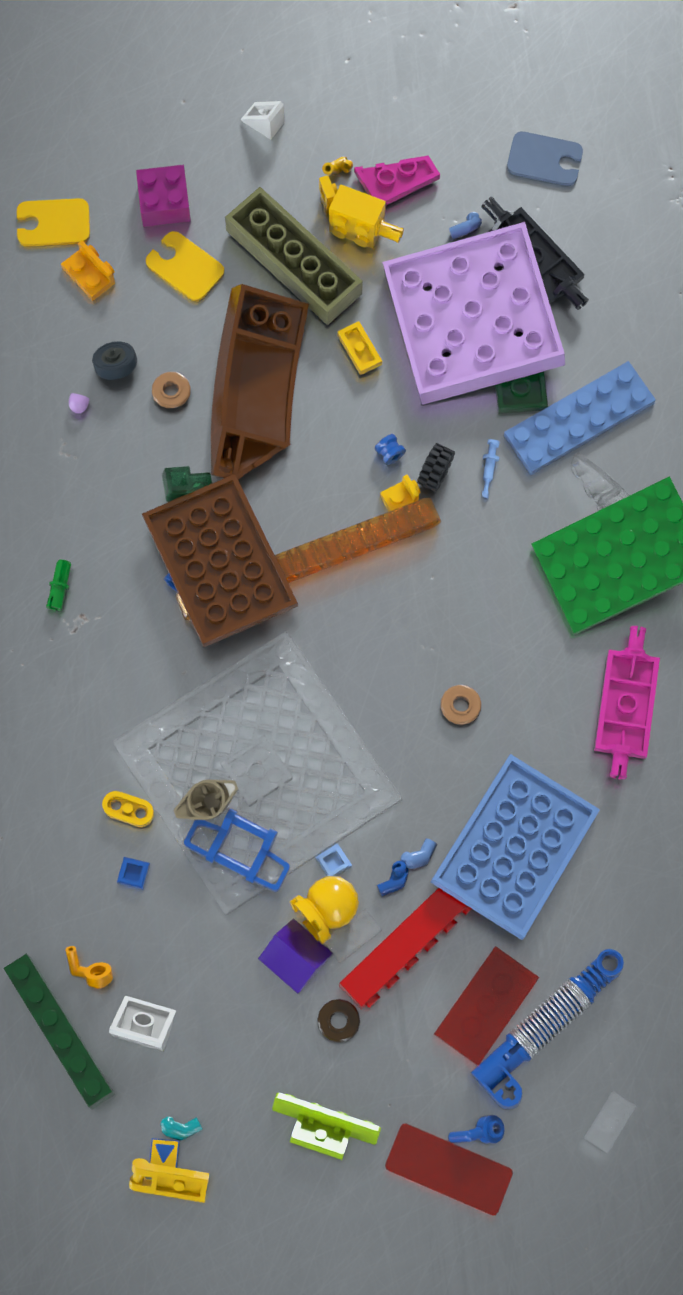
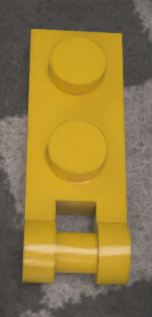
M142 1158L133 1160L131 1168L133 1175L129 1180V1188L133 1191L205 1202L209 1173L151 1164ZM144 1176L151 1177L152 1180L146 1179Z

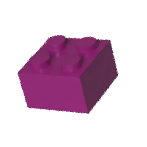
M184 165L136 170L143 227L191 222Z

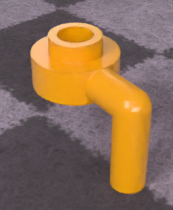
M69 946L65 949L71 975L86 978L88 986L101 989L113 980L109 964L99 962L88 967H82L79 964L76 947Z

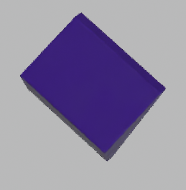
M293 918L273 936L258 959L299 994L334 953L324 944H321L320 941H317L308 930Z

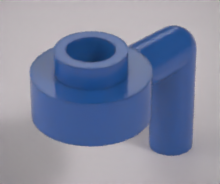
M487 1115L482 1116L478 1120L476 1128L467 1131L450 1132L448 1139L451 1143L471 1142L477 1139L486 1144L498 1143L504 1136L505 1128L498 1116Z

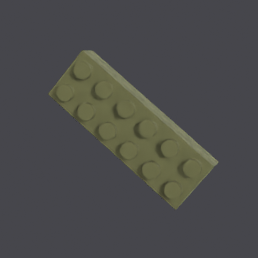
M261 187L256 189L225 216L226 231L302 302L308 303V308L327 325L362 295L363 281Z

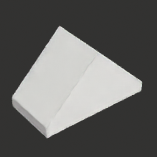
M281 101L254 102L241 120L271 140L285 123L284 104Z

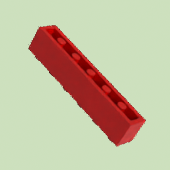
M438 888L339 983V987L361 1010L365 1006L371 1008L381 998L378 993L385 986L388 990L400 980L398 974L404 968L409 971L419 961L417 956L423 950L429 952L439 942L436 937L442 931L446 934L449 933L458 923L455 919L461 913L466 916L472 908Z

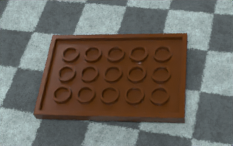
M235 474L142 513L146 526L203 648L298 607V602Z

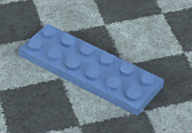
M627 361L505 431L504 437L528 473L532 475L655 404L656 399L630 362Z

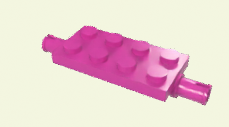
M631 626L628 648H625L623 651L609 649L607 653L594 751L611 753L613 755L610 777L615 779L618 776V771V779L627 778L629 757L646 759L648 754L660 658L649 656L643 650L646 628L640 627L637 637L638 626Z

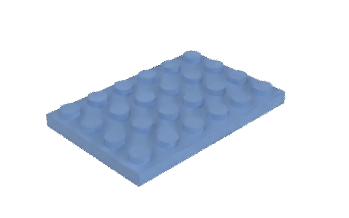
M510 754L432 878L431 883L523 940L600 809Z

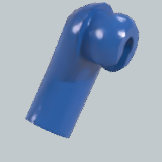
M396 861L392 865L390 879L377 885L381 897L404 888L409 870L403 861Z

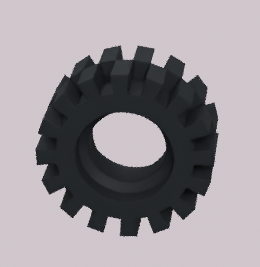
M436 443L422 466L417 484L436 492L448 473L455 451Z

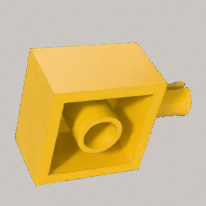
M340 184L329 208V232L334 236L352 240L361 247L374 249L379 236L399 243L404 228L385 222L386 201Z

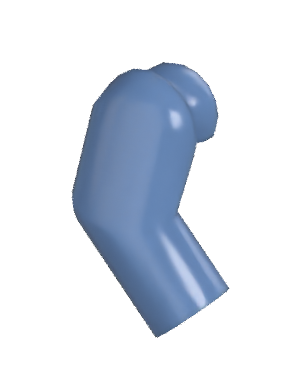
M477 212L469 213L466 217L467 221L449 228L453 239L464 236L481 226L482 219L479 218Z
M426 838L420 851L404 852L401 855L400 861H403L409 869L426 866L437 843Z

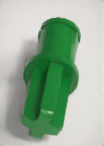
M59 559L57 561L53 581L49 582L51 588L46 608L57 611L58 609V611H62L66 590L69 589L67 582L71 562Z

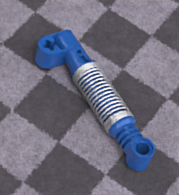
M613 949L602 951L591 963V967L587 966L585 968L586 971L583 970L581 972L582 976L577 975L567 979L563 983V987L559 986L561 991L556 990V993H552L553 997L549 996V1000L545 999L546 1004L542 1002L543 1007L538 1006V1009H534L535 1013L531 1012L532 1017L527 1015L529 1020L524 1019L525 1023L520 1022L521 1027L517 1025V1029L513 1028L506 1035V1041L471 1072L476 1081L501 1108L507 1110L514 1109L520 1104L522 1099V1088L512 1077L511 1073L524 1061L533 1059L539 1053V1050H543L542 1046L546 1047V1043L550 1044V1040H553V1037H557V1034H560V1030L564 1031V1027H568L567 1024H571V1021H575V1018H578V1014H582V1011L589 1008L594 1003L596 992L602 991L600 987L605 988L606 983L609 984L619 977L624 961L618 951ZM605 959H612L616 962L617 968L613 971H608L604 969L602 962ZM505 1078L509 1080L505 1084V1089L508 1091L514 1090L513 1100L510 1098L504 1100L502 1089L498 1090L495 1094L492 1091Z

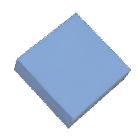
M338 843L315 857L326 876H338L352 867V864Z

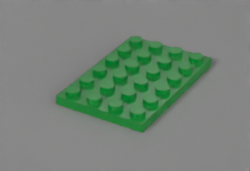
M670 476L531 543L574 635L683 584V502Z

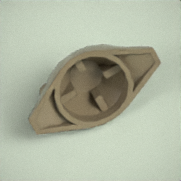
M208 779L196 783L174 808L173 811L176 818L193 820L216 818L225 811L239 788L236 781Z

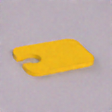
M84 199L25 201L17 207V220L33 217L39 221L38 226L33 230L17 229L18 241L23 246L78 244L80 241L85 243L90 238L89 205Z
M177 231L169 232L161 240V243L175 250L176 253L172 259L165 260L161 258L154 249L146 257V265L152 272L188 299L196 302L204 299L224 276V267L219 261Z

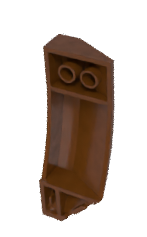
M245 284L231 288L214 384L211 418L212 476L227 478L235 474L237 479H240L246 473L291 445L290 432L293 394L299 352L309 307L308 303Z

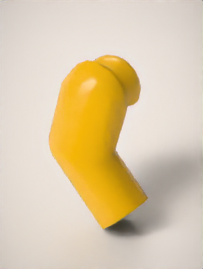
M341 156L332 162L325 163L322 170L327 175H337L341 171L349 173L353 167V162L347 160V157Z

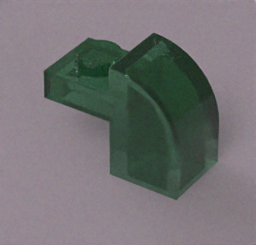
M189 466L164 468L162 473L167 502L212 484L210 472L191 474Z

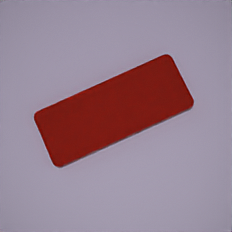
M406 1123L401 1125L385 1164V1168L394 1174L492 1216L499 1212L513 1175L512 1169Z

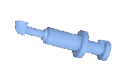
M493 439L487 441V444H489L488 454L483 455V459L486 461L483 474L485 485L482 496L487 499L489 498V482L493 480L495 462H498L500 458L495 455L496 448H499L500 442Z

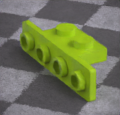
M276 1093L273 1111L297 1119L290 1139L291 1143L341 1160L343 1159L349 1137L373 1145L377 1143L381 1127L376 1126L370 1121H361L348 1116L344 1112H335L323 1108L317 1103L299 1100L291 1094Z

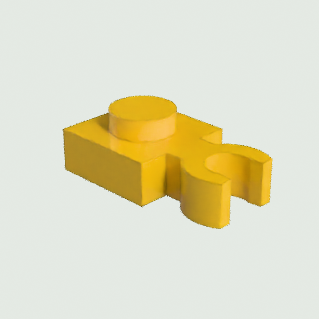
M328 175L319 178L320 202L324 205L325 215L329 214L330 205L338 191L336 184H331Z

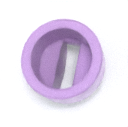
M71 393L69 407L75 413H82L87 409L90 399L83 395Z

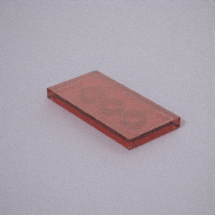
M495 946L433 1035L478 1066L539 977Z

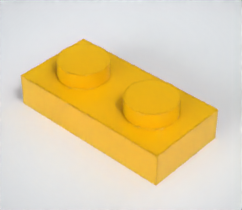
M359 321L337 331V336L360 375L382 365V359Z

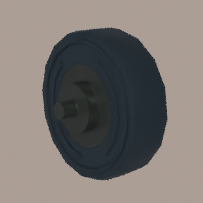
M115 341L99 347L93 354L92 363L95 372L101 378L108 380L120 379L132 373L136 368L137 356L130 344Z

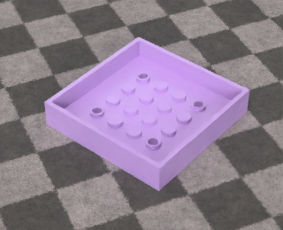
M525 222L382 262L421 405L565 365V353ZM501 266L503 270L496 271L495 268ZM427 286L432 287L430 291L424 290ZM516 332L523 333L521 337H516L514 334ZM445 352L451 353L449 357L442 356Z

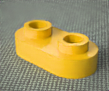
M120 791L109 792L103 799V810L110 818L136 827H145L154 818L152 805L144 799ZM113 803H121L120 809L113 810ZM140 810L146 812L143 818L136 817V814Z

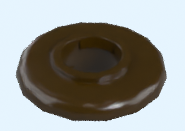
M342 999L331 1000L324 1004L319 1011L317 1018L318 1028L328 1040L345 1042L354 1037L359 1029V1012L349 1001ZM335 1013L344 1014L347 1018L345 1027L340 1029L333 1027L331 1017Z

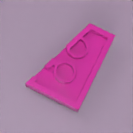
M429 155L403 159L399 163L387 165L385 163L375 164V167L363 168V166L354 167V173L367 194L386 201V205L440 179V173Z

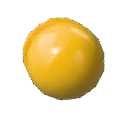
M326 876L315 881L308 890L307 898L297 895L290 901V905L294 912L299 910L306 919L302 924L317 941L320 940L321 944L331 938L329 928H341L350 923L356 915L359 901L358 893L350 882L340 876Z

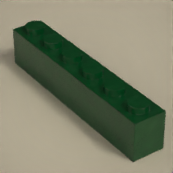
M26 953L4 967L3 969L90 1109H94L114 1096L113 1089L32 958Z

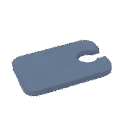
M520 131L513 137L507 169L516 176L571 186L576 183L579 170L564 169L560 166L559 161L564 157H569L574 161L581 162L583 148L576 142Z

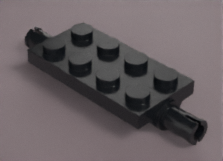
M489 197L488 200H485L481 208L495 221L493 228L488 232L525 222L549 304L553 303L560 296H565L577 310H580L581 306L584 307L589 298L575 286L584 279L585 275L522 207L514 212H509L508 210L505 211L495 201L494 197Z

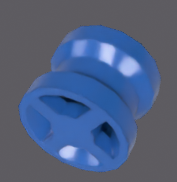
M394 434L384 437L374 448L378 454H382L386 465L395 463L406 452L404 446L397 443V437Z

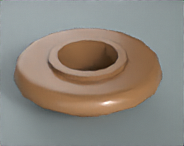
M177 372L161 374L152 385L154 400L165 408L182 406L188 400L191 392L189 381ZM169 386H175L179 389L172 396L164 393L165 389Z
M456 685L450 687L442 696L441 710L448 721L464 725L471 723L478 717L481 711V700L473 688L467 685ZM457 699L466 700L468 709L463 712L457 711L453 706L454 701Z

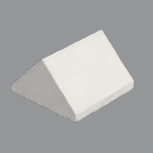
M125 996L110 1026L109 1034L115 1038L164 1052L176 1010Z

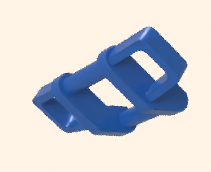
M231 808L228 810L221 826L205 820L194 821L184 840L186 848L206 857L205 860L211 863L215 861L245 876V880L251 883L255 882L274 892L280 890L290 870V865L270 852L278 834L277 831L271 828L267 830L237 815L238 812ZM233 824L264 839L251 867L220 852ZM201 826L218 832L208 852L191 843L195 832ZM267 857L284 868L276 884H271L257 877Z

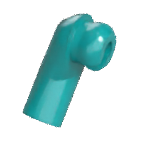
M168 1116L163 1118L160 1123L162 1133L165 1136L179 1141L185 1140L203 1129L197 1117L185 1124L174 1121L173 1117Z

